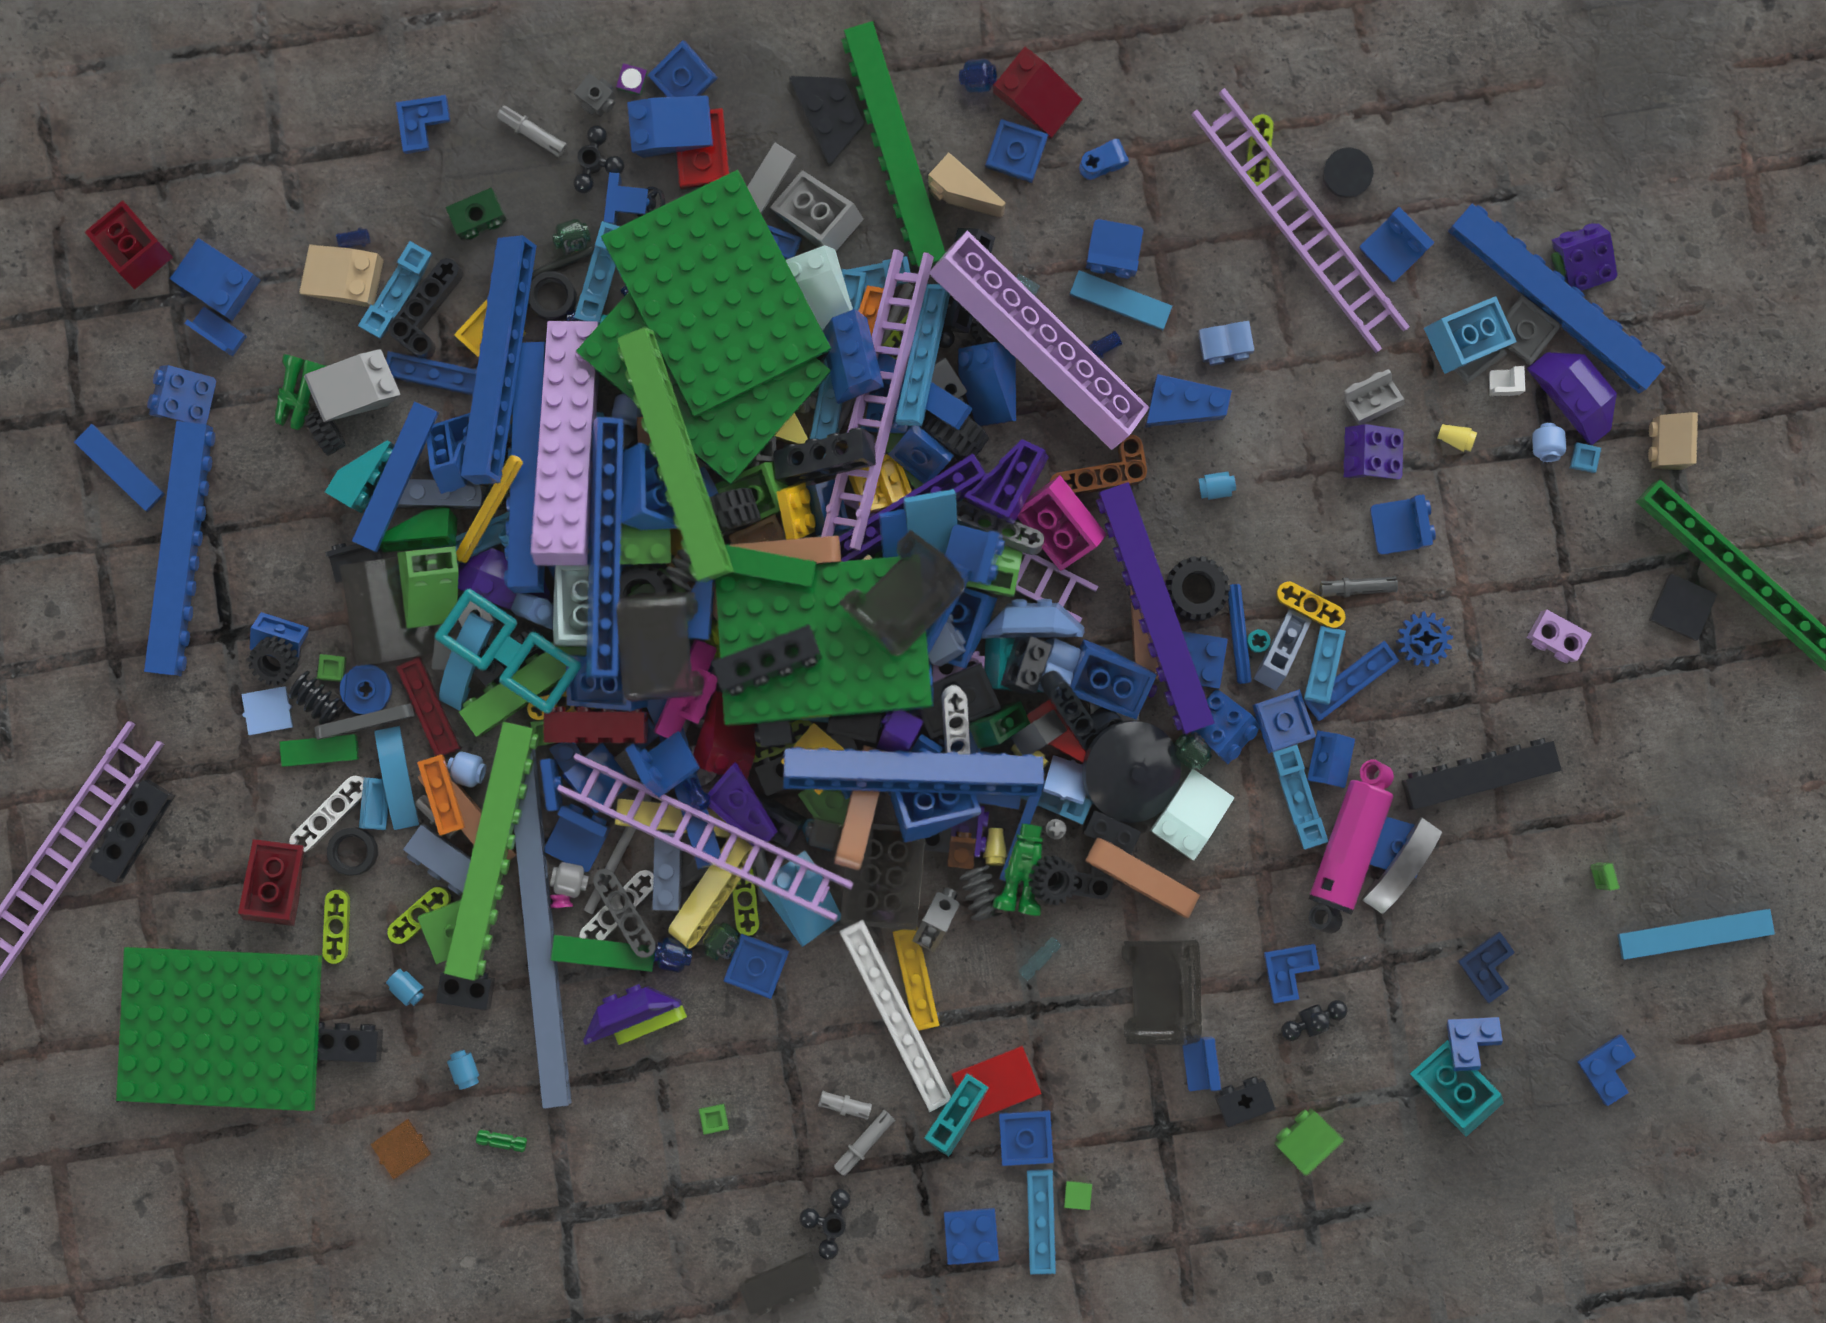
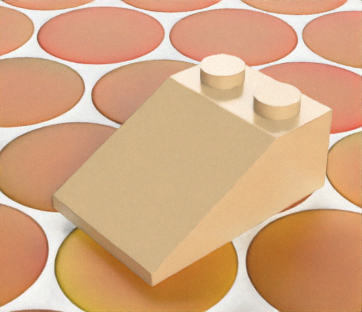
M950 153L928 175V187L931 188L929 192L937 200L943 199L948 204L1000 218L1004 215L1006 202Z
M309 245L299 294L364 307L374 306L384 259L378 253Z

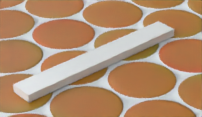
M861 920L841 930L840 934L929 1112L947 1104L951 1096L864 921Z

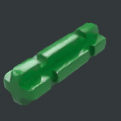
M479 1130L476 1143L485 1146L490 1144V1147L507 1150L513 1148L514 1151L524 1152L527 1139L518 1136L513 1138V1135L496 1132L490 1134V1131Z

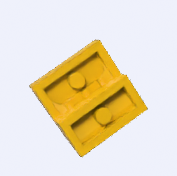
M888 454L884 455L870 514L882 511L912 492L903 467ZM870 467L861 468L860 470L869 471ZM848 475L855 494L863 495L867 478Z

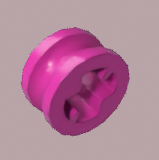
M550 895V898L553 900L550 908L573 906L569 896Z

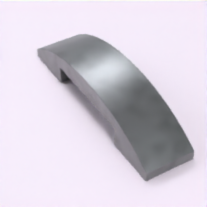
M1420 817L1406 838L1408 840L1380 879H1375L1361 900L1381 914H1384L1421 870L1437 844L1442 831Z

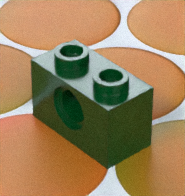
M492 187L445 207L461 240L474 239L480 235L479 232L486 229L495 230L503 225L502 222L507 221ZM474 212H483V217L479 221H472Z
M1021 701L1002 705L1001 710L978 719L969 725V729L977 748L980 749L1002 743L1030 725V721Z

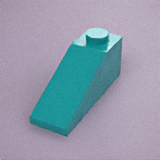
M967 1073L925 1136L926 1141L949 1157L965 1133L989 1087Z

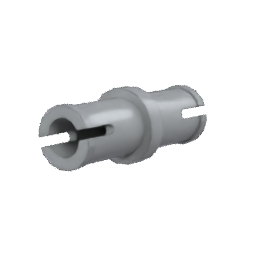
M823 1090L818 1107L838 1111L840 1115L845 1116V1114L864 1118L865 1120H868L872 1106L870 1103L850 1099L848 1095L842 1097Z

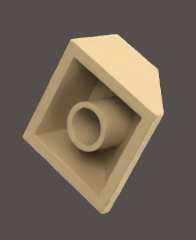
M1697 412L1659 415L1653 419L1649 426L1652 447L1649 448L1648 453L1649 462H1652V469L1683 470L1696 464Z

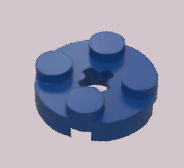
M371 664L357 665L345 674L341 680L340 696L346 706L355 713L364 715L383 710L391 699L392 683L388 674L377 666ZM365 682H369V687L373 689L367 697H364V693L360 692V687L365 686Z

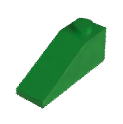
M446 507L424 510L386 531L379 548L383 552L456 546L457 517Z

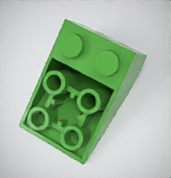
M986 519L978 521V524L984 528L992 525ZM1012 529L1002 530V534L1007 537L1015 535ZM1022 534L1019 535V541H1021V537H1023ZM1004 546L1002 555H998L996 563L998 572L995 581L992 580L990 586L968 581L965 588L1013 598L1023 552Z
M456 547L397 552L406 628L443 624L456 605L458 598Z

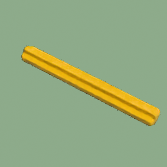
M511 455L502 469L501 483H494L456 551L459 562L467 563L522 467L523 461L518 456Z

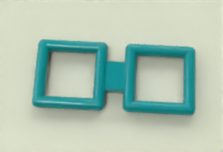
M466 589L435 634V639L480 670H486L493 659L496 658L507 666L499 678L500 683L544 713H550L580 670L581 663L535 632H531L523 644H520L510 637V634L517 625V620L472 589ZM470 601L504 623V626L482 658L448 636V633ZM534 645H537L569 667L546 701L512 679Z

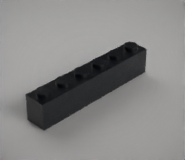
M1545 738L1530 741L1531 746L1522 749L1521 745L1518 744L1506 747V753L1497 755L1496 751L1481 754L1482 759L1472 761L1471 757L1457 760V766L1448 768L1447 764L1432 767L1433 772L1423 774L1422 770L1408 773V779L1401 781L1409 810L1562 771L1554 741L1546 742Z

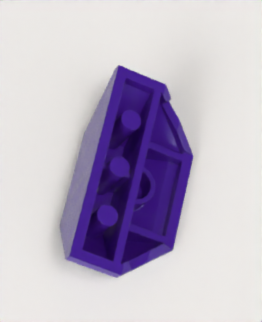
M1547 352L1526 368L1589 445L1592 446L1611 430L1617 393L1585 354Z
M490 548L471 557L467 563H460L458 567L459 590L472 589L489 602L511 610L517 595L504 582V572L508 570V561H506L505 553ZM545 580L544 593H530L551 603L554 602Z
M640 984L630 987L626 989L627 994L618 998L616 994L602 999L603 1004L597 1007L583 1042L587 1045L678 1008L682 1005V1002L649 986L641 988Z

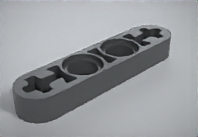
M956 502L957 514H960V512L965 513L962 517L957 516V525L988 533L989 531L998 532L1003 536L1005 546L1029 555H1036L1042 550L1044 536L1040 531L1016 521L1014 524H1011L970 503ZM986 519L992 525L984 528L978 524V521ZM1012 529L1015 535L1007 537L1002 534V530ZM1020 534L1023 535V537H1021V541L1018 540ZM1031 539L1036 541L1033 543V545L1028 543L1031 541Z
M405 704L314 727L317 740H322L414 717L415 714L412 704Z
M608 869L599 870L593 878L595 888L635 954L644 958L650 957L656 950V942L614 872ZM602 874L605 876L611 875L612 879L609 883L613 889L616 886L619 887L618 891L612 892L607 898L604 893L609 892L605 885L600 886L598 883L601 881L600 876ZM616 895H622L626 901L625 906L620 910L614 909L611 905V900ZM628 917H635L639 922L638 928L633 932L627 931L624 927V922ZM642 929L646 932V934L641 935L643 940L651 942L648 953L638 950L641 944L637 938L634 941L630 938L639 934Z

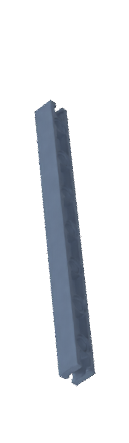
M532 749L530 759L533 760L531 774H526L524 784L528 786L524 800L520 799L518 809L522 810L519 824L514 825V832L516 835L515 841L542 1107L551 1108L568 1106L572 1102L557 961L550 960L554 926L552 908H550L551 898L547 857L544 850L545 838L536 750Z

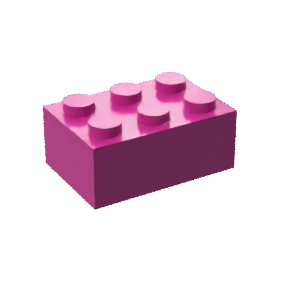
M1060 475L1029 496L1018 515V519L1022 524L1034 528L1043 534L1044 543L1042 549L1060 571L1096 548L1107 535Z

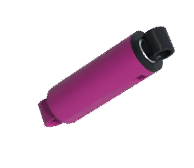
M1368 760L1361 766L1360 778L1362 782L1357 780L1349 782L1308 898L1319 903L1309 912V923L1315 929L1332 934L1341 928L1343 922L1341 911L1352 915L1393 800V794L1384 790L1393 782V771L1390 767L1377 760ZM1379 770L1378 777L1374 779L1375 773ZM1328 914V920L1324 924L1323 919Z

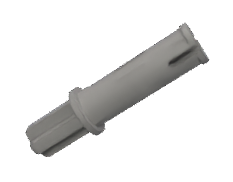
M507 106L500 108L497 114L498 119L514 128L515 133L525 135L558 158L564 153L567 143L562 142L529 121L526 115L522 117Z
M883 1109L882 1113L853 1145L849 1144V1150L835 1164V1169L841 1175H847L860 1159L864 1160L866 1152L896 1120Z

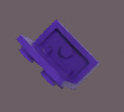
M1599 223L1588 224L1581 230L1564 232L1560 237L1551 239L1553 249L1563 256L1566 279L1569 286L1576 287L1582 291L1617 278L1611 233Z
M1368 424L1345 427V478L1365 476L1387 479L1402 478L1403 431L1401 429Z

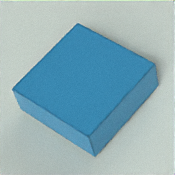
M1576 442L1570 468L1596 473L1601 448Z

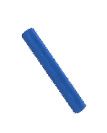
M1231 584L1230 591L1228 592V604L1238 684L1250 683L1252 679L1242 591L1240 584Z

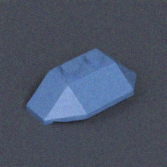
M1016 599L1007 604L988 624L982 633V638H1016L1025 636L1083 637L1085 627L1059 603H1052V599H1039L1037 603H1027L1025 599Z

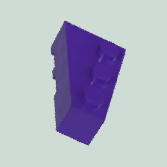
M1021 439L999 461V464L989 474H986L982 481L971 491L969 490L964 497L968 503L1014 524L1049 458L1046 451Z
M903 710L888 711L882 722L885 728L876 749L887 752L898 750L909 752L924 725V721Z

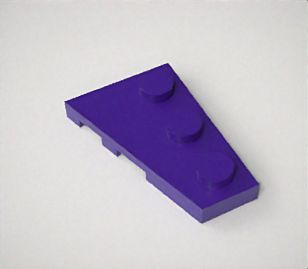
M736 762L702 800L729 825L767 843L778 832Z

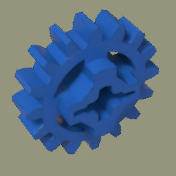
M1425 611L1420 612L1419 618L1413 614L1410 616L1412 622L1404 620L1402 624L1406 628L1398 629L1397 631L1402 635V638L1396 640V643L1403 644L1399 653L1406 652L1405 660L1408 661L1413 658L1415 666H1418L1423 661L1424 667H1428L1430 660L1436 665L1439 663L1438 656L1444 659L1447 657L1444 650L1452 649V646L1447 644V641L1453 639V636L1446 633L1451 627H1443L1444 618L1435 620L1436 613H1431L1427 617ZM1418 624L1415 634L1409 635L1411 629ZM1430 624L1433 625L1439 631V633L1434 632L1431 629ZM1424 635L1425 637L1434 638V640L1426 644L1423 641L1414 639ZM1440 643L1438 650L1431 655L1434 645ZM1410 645L1419 650V655L1411 649Z

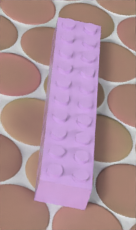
M968 231L949 248L930 270L929 274L956 301L977 319L1111 450L1130 436L1150 407Z
M547 321L531 548L535 565L587 566L590 528L592 422L596 419L599 372L576 353V350L598 327L599 324L595 321Z

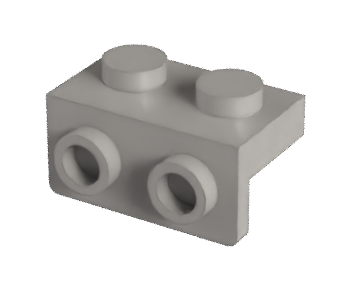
M1389 369L1377 372L1369 379L1360 383H1354L1344 391L1345 404L1358 425L1365 424L1404 405V398L1392 381V373Z

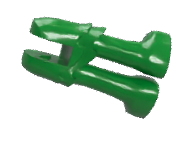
M283 354L282 363L285 367L283 388L279 387V394H277L275 423L283 426L287 421L290 409H292L294 412L291 418V428L300 430L305 423L304 418L308 415L310 409L309 401L311 396L304 375L326 366ZM303 368L302 379L300 383L299 392L297 395L296 393H294V389L299 372Z

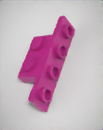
M694 640L654 729L655 733L668 738L677 731L681 732L686 719L697 724L706 712L707 703L717 687V676L707 672L717 648L700 640Z

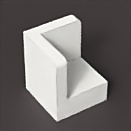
M1514 366L1510 370H1491L1489 372L1490 396L1521 395L1525 392L1524 366Z

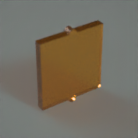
M409 1119L370 1144L380 1158L379 1163L385 1166L393 1179L431 1154L422 1140V1134H418Z

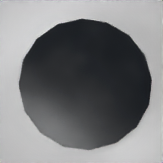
M1352 147L1340 148L1333 152L1326 160L1323 168V180L1328 190L1336 196L1354 198L1364 193L1371 184L1374 175L1373 164L1369 157L1361 150Z

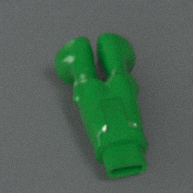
M1022 823L1020 834L1016 835L1018 839L1013 847L1008 867L1005 869L1006 886L1003 893L995 897L993 902L994 908L1015 911L1018 884L1022 880L1023 890L1018 905V912L1035 916L1041 915V905L1036 901L1035 895L1030 891L1032 887L1028 884L1029 881H1033V879L1029 878V873L1034 874L1035 872L1031 868L1033 865L1038 867L1037 861L1042 857L1040 842H1043V838H1040L1041 826Z

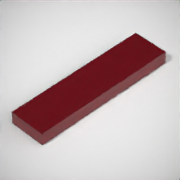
M416 657L396 666L434 755L446 756L461 749L421 657Z

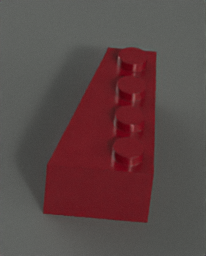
M554 707L550 713H544V743H648V712H642V708L627 712H617L614 709L601 708V712H591L590 707H576V712H566V707Z

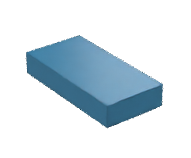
M364 777L359 828L386 830L388 802L383 779Z

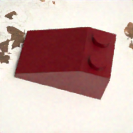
M1026 46L993 86V93L1043 133L1048 134V137L1051 139L1083 100L1044 60Z
M123 200L85 231V234L134 290L173 258Z
M715 690L693 755L699 768L724 775L736 762L747 780L755 758L756 741L754 727H757V723L726 726L723 692Z
M253 839L238 914L243 920L294 926L300 896L304 855L303 845Z

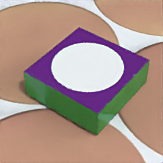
M623 63L616 88L641 96L648 71Z

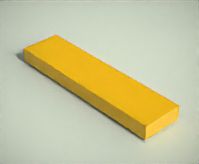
M917 926L893 931V937L911 1017L918 1031L940 1025L922 946L912 942L918 929Z

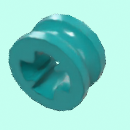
M1254 630L1247 637L1248 648L1253 652H1263L1270 645V636L1264 630ZM1255 634L1258 637L1263 636L1265 638V641L1262 642L1265 645L1262 648L1259 645L1254 646L1252 644V641L1255 640L1253 638Z

